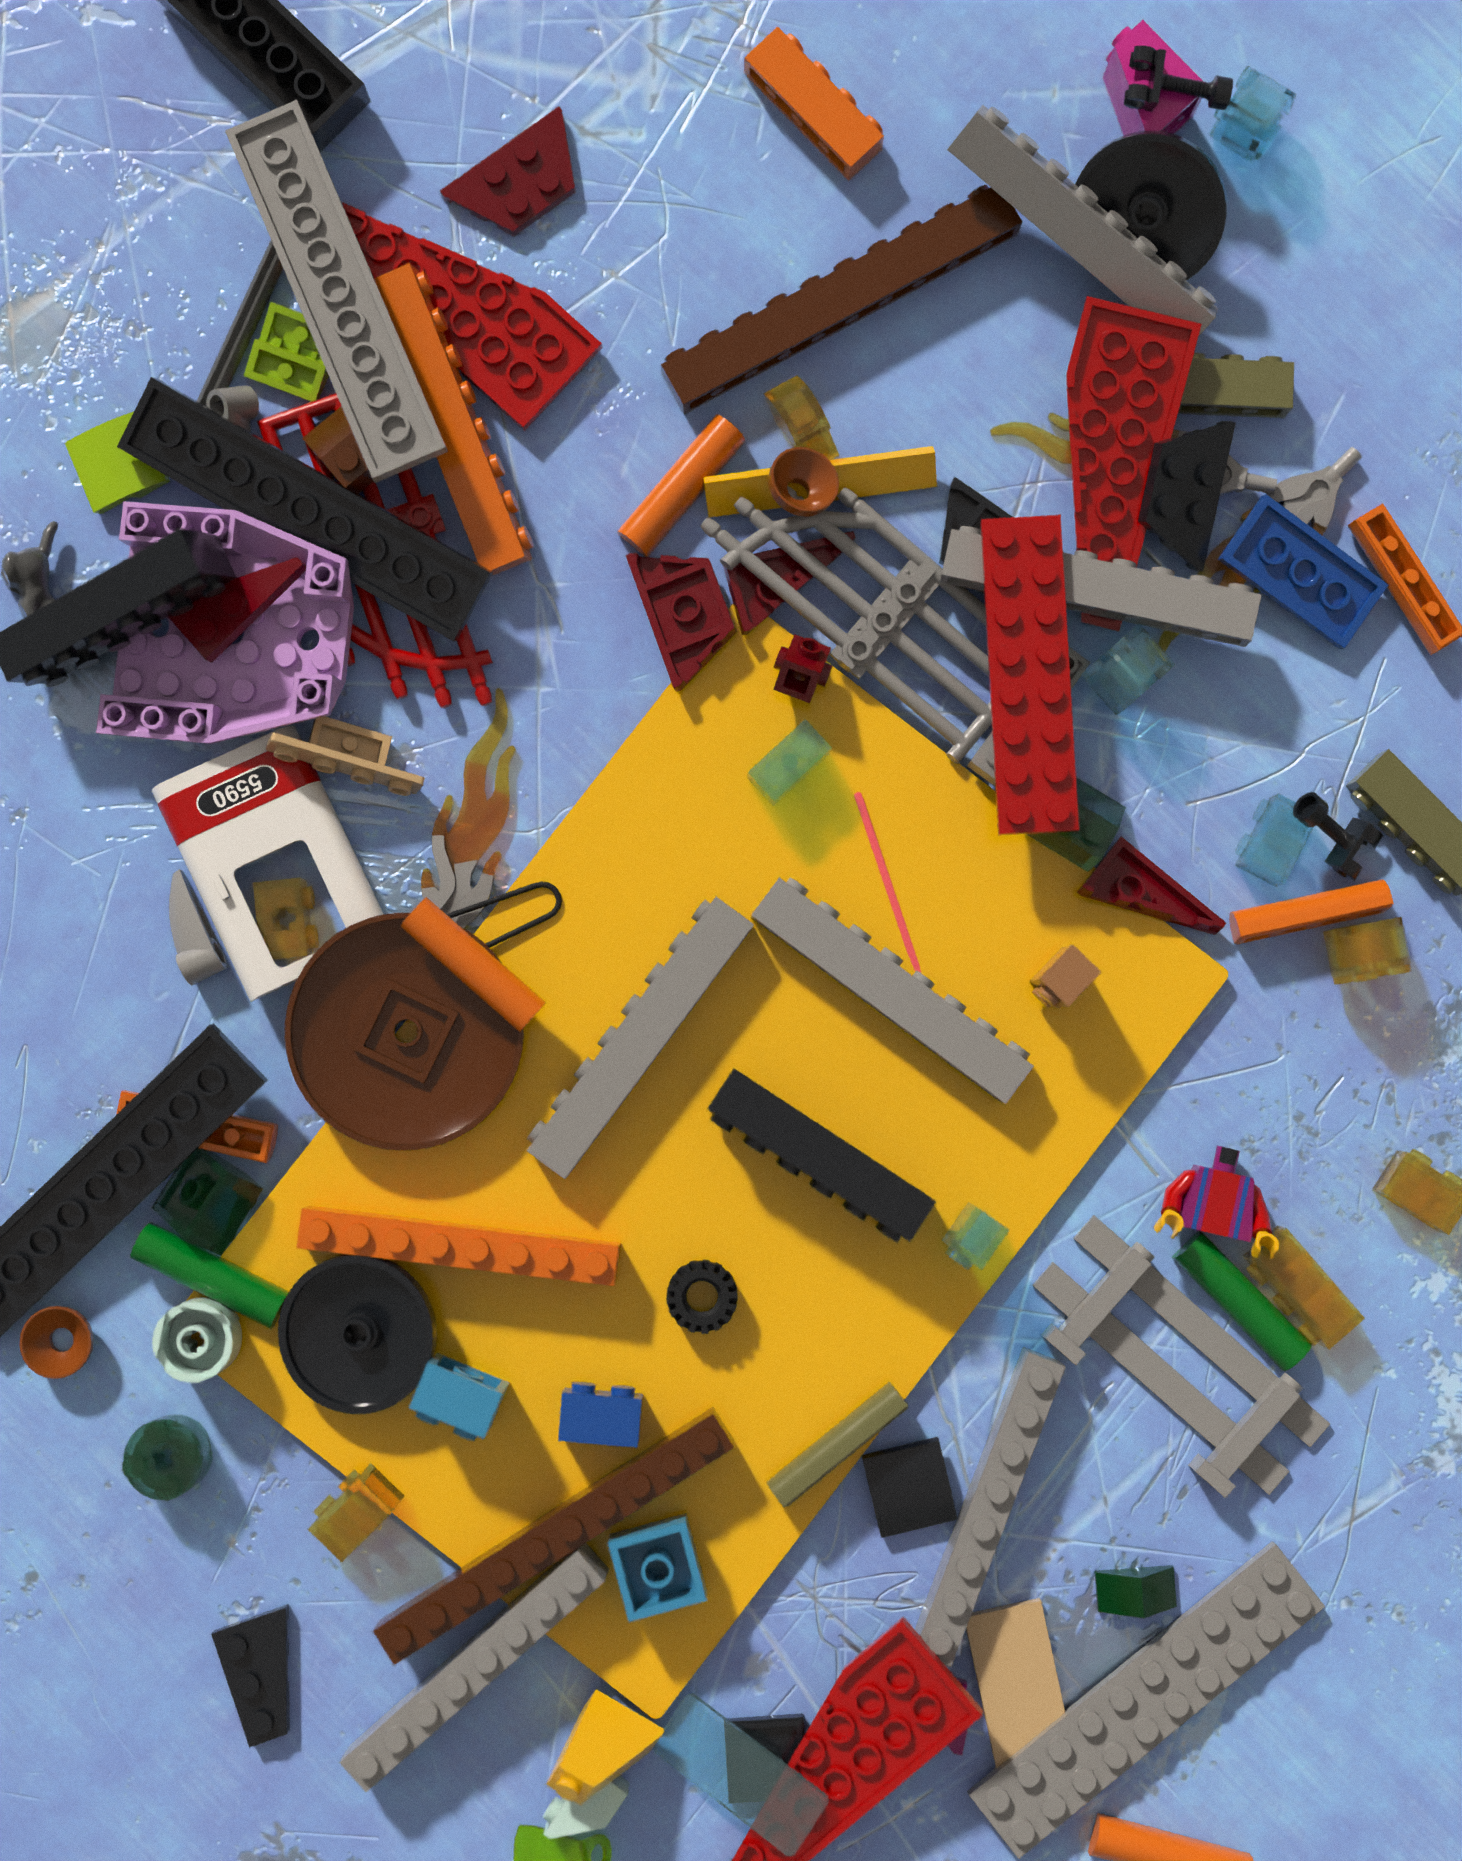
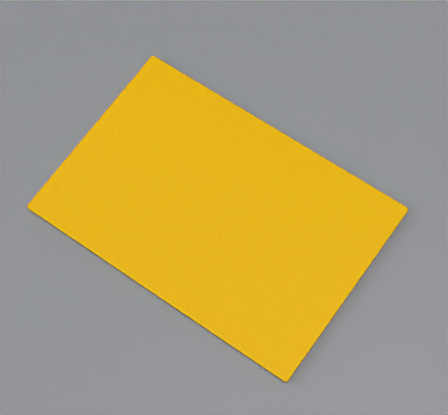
M733 604L730 606L729 612L737 632L681 691L676 692L672 683L669 684L507 891L510 892L543 881L551 883L558 889L562 902L557 914L550 919L490 948L505 967L546 1002L524 1027L522 1055L517 1072L507 1093L497 1107L481 1123L460 1137L441 1145L418 1150H389L369 1146L340 1133L326 1122L221 1255L225 1260L290 1291L293 1285L308 1270L325 1260L343 1255L341 1253L297 1248L301 1209L307 1206L621 1243L617 1277L614 1286L388 1259L409 1272L421 1285L429 1298L437 1326L435 1354L440 1353L510 1382L492 1427L484 1439L477 1436L475 1441L468 1440L453 1432L454 1426L439 1421L438 1425H433L416 1417L417 1411L409 1408L417 1387L400 1402L374 1413L347 1414L320 1405L297 1386L284 1365L278 1342L279 1317L274 1327L269 1329L236 1312L242 1328L241 1348L233 1363L217 1375L461 1568L714 1407L734 1439V1448L586 1542L609 1568L605 1582L546 1633L548 1637L653 1719H659L663 1716L879 1433L788 1507H783L767 1485V1481L889 1381L901 1396L906 1399L1228 978V971L1165 921L1080 896L1077 891L1095 868L1052 834L998 836L995 790L960 763L952 762L947 757V753L834 666L831 669L825 687L817 685L810 703L773 690L780 670L773 668L781 646L789 648L794 635L769 616L750 633L742 635ZM861 792L919 962L921 974L935 984L931 990L943 999L947 994L951 995L967 1007L963 1014L976 1022L979 1017L984 1019L998 1030L995 1035L998 1040L1005 1045L1013 1041L1030 1054L1027 1061L1034 1065V1067L1006 1104L999 1102L751 918L752 913L780 877L787 882L791 877L809 890L805 897L817 906L821 900L840 913L837 918L840 923L848 929L852 924H855L872 937L868 942L871 946L880 952L886 947L903 960L900 965L901 968L911 975L915 973L892 910L854 793ZM540 887L499 901L474 935L484 943H487L549 913L555 907L556 898L554 893L548 888ZM715 897H718L753 923L754 927L566 1179L562 1178L527 1152V1149L532 1144L527 1140V1137L540 1120L547 1124L556 1111L550 1108V1106L564 1088L571 1092L579 1079L574 1074L587 1057L594 1061L603 1049L597 1043L608 1028L612 1025L618 1029L626 1016L621 1011L631 997L636 994L641 998L650 986L644 980L658 962L664 966L673 955L668 948L681 931L688 935L696 924V921L691 917L705 899L711 903ZM1073 944L1101 973L1069 1007L1056 1008L1051 1006L1048 1008L1032 993L1036 987L1030 980L1062 947ZM406 1020L396 1032L397 1038L404 1043L412 1042L418 1033L416 1024L411 1020ZM733 1068L937 1201L911 1242L901 1237L898 1243L878 1231L875 1227L878 1221L870 1215L864 1221L842 1206L845 1199L834 1193L831 1199L810 1186L809 1183L812 1177L803 1171H800L797 1177L777 1164L776 1161L779 1156L768 1148L764 1154H761L743 1142L746 1134L736 1127H733L729 1133L712 1122L710 1118L713 1112L707 1108ZM703 1259L713 1263L717 1262L726 1271H729L736 1283L738 1295L737 1307L730 1321L722 1325L721 1329L717 1331L712 1330L706 1334L696 1331L692 1333L687 1328L680 1327L674 1317H671L666 1301L669 1282L677 1270L690 1261H702ZM698 1281L689 1287L686 1297L688 1304L694 1310L704 1312L715 1306L718 1294L715 1287L709 1282ZM193 1291L186 1301L206 1296ZM200 1332L191 1335V1339L197 1340V1347L205 1343L204 1339L200 1338ZM572 1382L596 1384L595 1390L611 1391L612 1385L635 1387V1393L643 1394L638 1448L558 1441L561 1399L564 1388H572ZM687 1513L707 1588V1601L629 1622L608 1546L610 1534ZM554 1564L500 1597V1599L509 1605Z

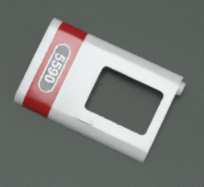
M293 725L275 730L174 776L152 789L160 812L185 861L250 1002L295 982L313 954L285 967H278L275 964L235 879V872L239 868L295 842L303 841L308 846L346 928L364 919L384 915L321 783V779L317 771L312 767V764L298 759L296 762L282 761L277 759L273 752L266 750L267 742L272 733L301 740Z

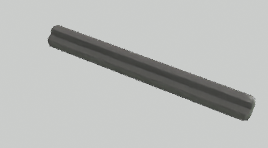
M271 240L199 394L197 401L206 406L207 396L211 390L229 387L281 275L283 267Z

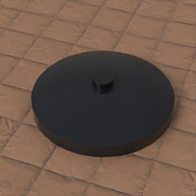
M1140 131L1119 137L1101 148L1088 161L1075 185L1078 187L1083 184L1096 194L1099 199L1097 204L1109 213L1110 210H1113L1121 215L1128 223L1126 229L1135 237L1144 236L1151 241L1158 250L1156 255L1168 264L1169 261H1172L1181 267L1187 275L1185 280L1190 279L1206 265L1222 238L1227 217V197L1221 175L1215 164L1202 149L1176 134L1163 131Z
M343 1254L325 1260L311 1268L293 1285L280 1312L278 1342L288 1373L308 1397L326 1408L341 1413L368 1414L395 1405L418 1386L427 1363L435 1354L437 1326L428 1296L409 1272L388 1259Z

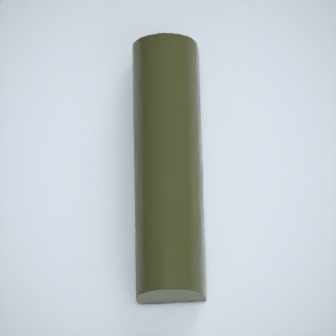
M889 1381L767 1481V1485L783 1507H788L906 1411L908 1403Z

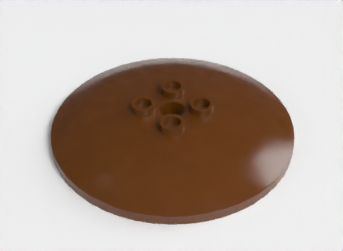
M391 913L364 919L343 929L326 941L313 954L297 978L290 995L285 1019V1046L290 1069L298 1088L313 1110L325 1122L349 1138L369 1146L389 1150H418L441 1145L460 1137L481 1123L497 1107L512 1084L521 1059L524 1041V1028L521 1032L517 1031L400 927L410 913ZM464 929L470 936H472L479 944H481L487 951H489L496 959L500 961L496 954L482 940H480L471 932ZM405 1019L414 1022L418 1030L416 1038L409 1043L400 1041L395 1033L397 1024Z

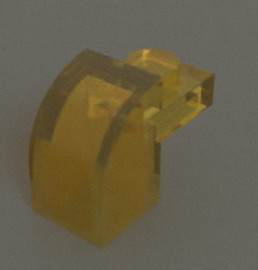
M798 375L763 393L777 426L788 437L792 448L806 447L814 449L829 460L839 456L829 431L831 429L830 424L810 388Z

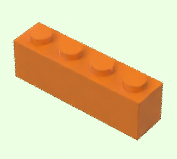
M777 26L744 57V74L849 181L882 150L884 140L883 129L875 118L870 115L864 116L856 107L855 99L846 89L841 88L839 90L829 80L830 75L820 62H812L803 53V46L794 35L790 33L786 35Z

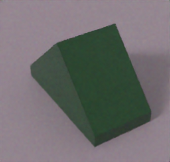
M1172 1565L1094 1571L1098 1612L1147 1618L1177 1607L1174 1567Z

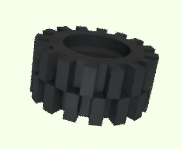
M704 1259L702 1261H690L685 1266L682 1265L669 1282L666 1296L669 1313L680 1327L687 1328L689 1332L695 1333L696 1331L706 1334L712 1330L717 1331L721 1329L722 1325L730 1321L731 1316L736 1310L737 1287L732 1275L719 1263H713ZM695 1282H709L717 1291V1302L708 1311H696L687 1302V1291Z

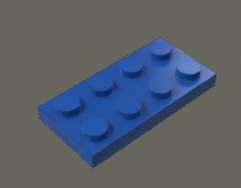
M1267 494L1260 497L1217 559L1338 649H1345L1388 587L1386 582Z

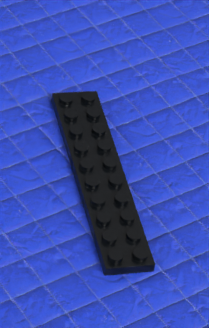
M150 378L117 445L121 450L223 509L237 510L346 558L349 565L350 580L353 584L452 641L458 640L493 574L491 570L354 491L345 489L335 480L158 378Z
M214 1023L210 1024L0 1226V1338L268 1081Z

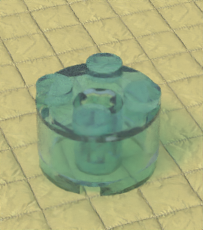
M1247 66L1236 82L1235 87L1238 89L1233 97L1230 98L1227 109L1225 111L1216 109L1213 117L1217 120L1209 136L1242 158L1254 163L1255 159L1258 160L1265 153L1282 127L1279 125L1283 117L1281 112L1289 114L1295 102L1296 93L1257 69L1254 70Z
M1137 624L1087 668L1081 676L1117 716L1145 693L1158 679L1162 678L1175 663L1146 629Z

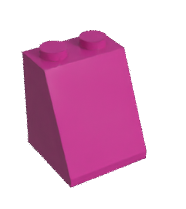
M1142 20L1133 29L1129 26L1125 27L1112 42L1114 49L1106 58L1108 64L1102 78L1123 136L1140 131H1163L1175 134L1194 116L1202 98L1179 94L1178 92L1174 93V91H1163L1162 89L1160 90L1159 103L1152 112L1145 111V109L1126 107L1124 105L1125 91L1128 90L1129 85L1142 84L1148 86L1151 72L1137 71L1130 68L1131 52H1134L1135 46H1149L1155 50H1166L1163 69L1165 75L1184 77V79L1188 78V80H1202Z

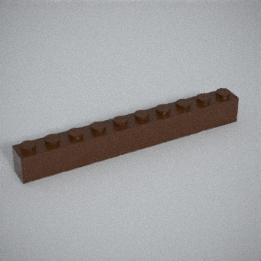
M982 185L973 190L967 196L968 199L956 206L954 203H949L938 209L934 213V218L922 224L920 221H915L909 224L900 232L901 236L889 242L887 239H882L874 243L867 249V254L854 260L853 257L842 260L833 268L834 272L822 278L819 275H815L807 279L800 285V290L789 296L786 293L779 294L766 303L767 308L755 314L749 311L740 315L732 322L733 326L722 332H719V330L708 332L699 339L698 345L687 351L685 348H679L665 357V362L661 364L662 376L682 413L685 415L1017 236L1022 225V220L1017 211L991 187Z
M714 1407L710 1408L380 1619L373 1633L393 1665H396L734 1448L733 1437Z

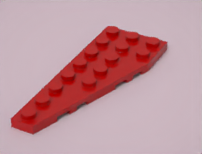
M341 202L374 278L408 263L418 269L419 272H426L434 291L433 294L429 295L434 309L440 308L448 326V330L443 331L448 345L454 344L462 361V366L458 367V371L524 431L602 349V343L546 292L535 287L530 288L514 281L513 277L501 272L500 274L478 265L476 261L427 239L417 238L404 232L400 227L391 223L389 225L368 216L366 212Z
M1090 296L1086 297L1066 372L1076 551L1081 550L1095 553L1098 555L1097 560L1113 563V559L1130 560L1136 563L1137 568L1147 530L1138 522L1154 443L1172 437L1201 323ZM1080 612L1081 623L1117 632L1120 631L1122 621Z
M904 1616L844 1666L732 1861H810L982 1717L983 1709Z

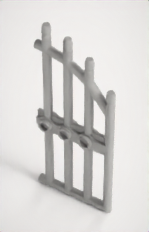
M787 486L791 497L797 500H804L802 496H797L795 490ZM844 487L837 496L847 508H852L853 513L823 511L811 517L796 515L777 521H772L761 510L755 509L754 504L749 500L740 497L734 504V507L742 516L748 517L749 522L759 529L742 542H739L726 530H722L716 521L708 517L700 525L703 531L710 538H715V542L728 552L720 559L721 564L725 568L732 570L741 563L837 645L829 655L844 670L854 675L858 680L867 671L953 745L946 754L952 762L959 764L992 724L990 702L987 705L901 631L915 614L989 677L988 656L926 604L925 601L940 586L986 626L985 604L965 587L941 583L940 578L943 568L866 502L859 500L853 491ZM814 527L883 586L885 590L870 605L788 533ZM839 528L873 529L909 561L895 577ZM772 540L861 618L848 633H845L752 552ZM890 642L977 716L964 733L877 660L878 656Z

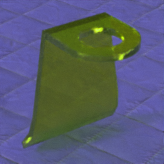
M520 1824L514 1838V1861H591L592 1851L597 1844H600L603 1850L602 1861H611V1844L609 1839L602 1834L592 1835L582 1841L569 1836L549 1839L543 1835L545 1828Z

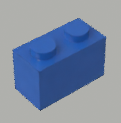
M572 1382V1388H564L561 1399L558 1441L638 1448L643 1394L635 1393V1387L612 1385L611 1391L595 1390L596 1384Z

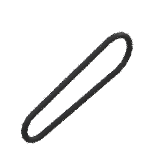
M541 881L453 911L447 915L450 918H454L540 887L548 888L554 893L556 903L552 911L485 943L491 948L556 915L561 907L562 899L560 892L554 885Z

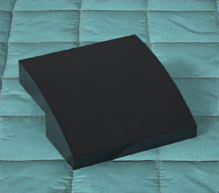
M938 1437L861 1455L881 1538L958 1520Z

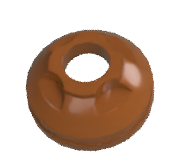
M794 447L780 453L774 460L769 472L768 485L772 497L785 511L801 517H811L822 513L833 503L839 490V478L835 467L823 454L806 447ZM791 483L802 485L806 489L807 498L804 500L794 499L788 493L787 486Z
M65 1306L47 1307L37 1311L24 1324L20 1334V1352L24 1362L36 1374L45 1378H64L76 1373L88 1361L93 1351V1331L87 1319L77 1310ZM58 1328H66L73 1335V1345L67 1351H60L53 1345L52 1335Z

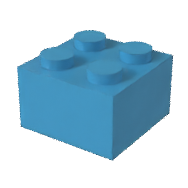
M436 1353L426 1365L409 1408L417 1411L416 1417L424 1422L438 1425L439 1421L454 1426L453 1432L465 1439L475 1441L477 1436L484 1439L492 1427L510 1382Z
M687 1513L610 1534L608 1546L629 1622L707 1601V1588Z

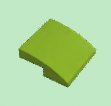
M270 302L260 338L254 339L244 376L312 402L319 399L329 378L327 370L303 314L275 302Z
M134 411L102 423L65 442L93 513L103 514L131 497L142 498L170 482L169 477L117 447Z

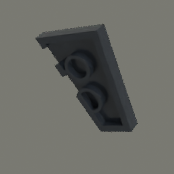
M289 1604L219 1628L211 1634L249 1748L286 1735L290 1730L289 1640L287 1638Z

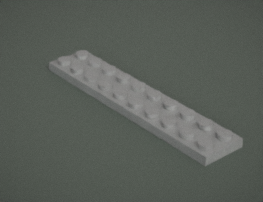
M295 100L225 130L374 482L382 481L448 452L298 101Z
M1273 1541L1270 1542L1065 1710V1713L998 1768L993 1769L967 1791L969 1796L1016 1857L1020 1859L1325 1608V1605Z

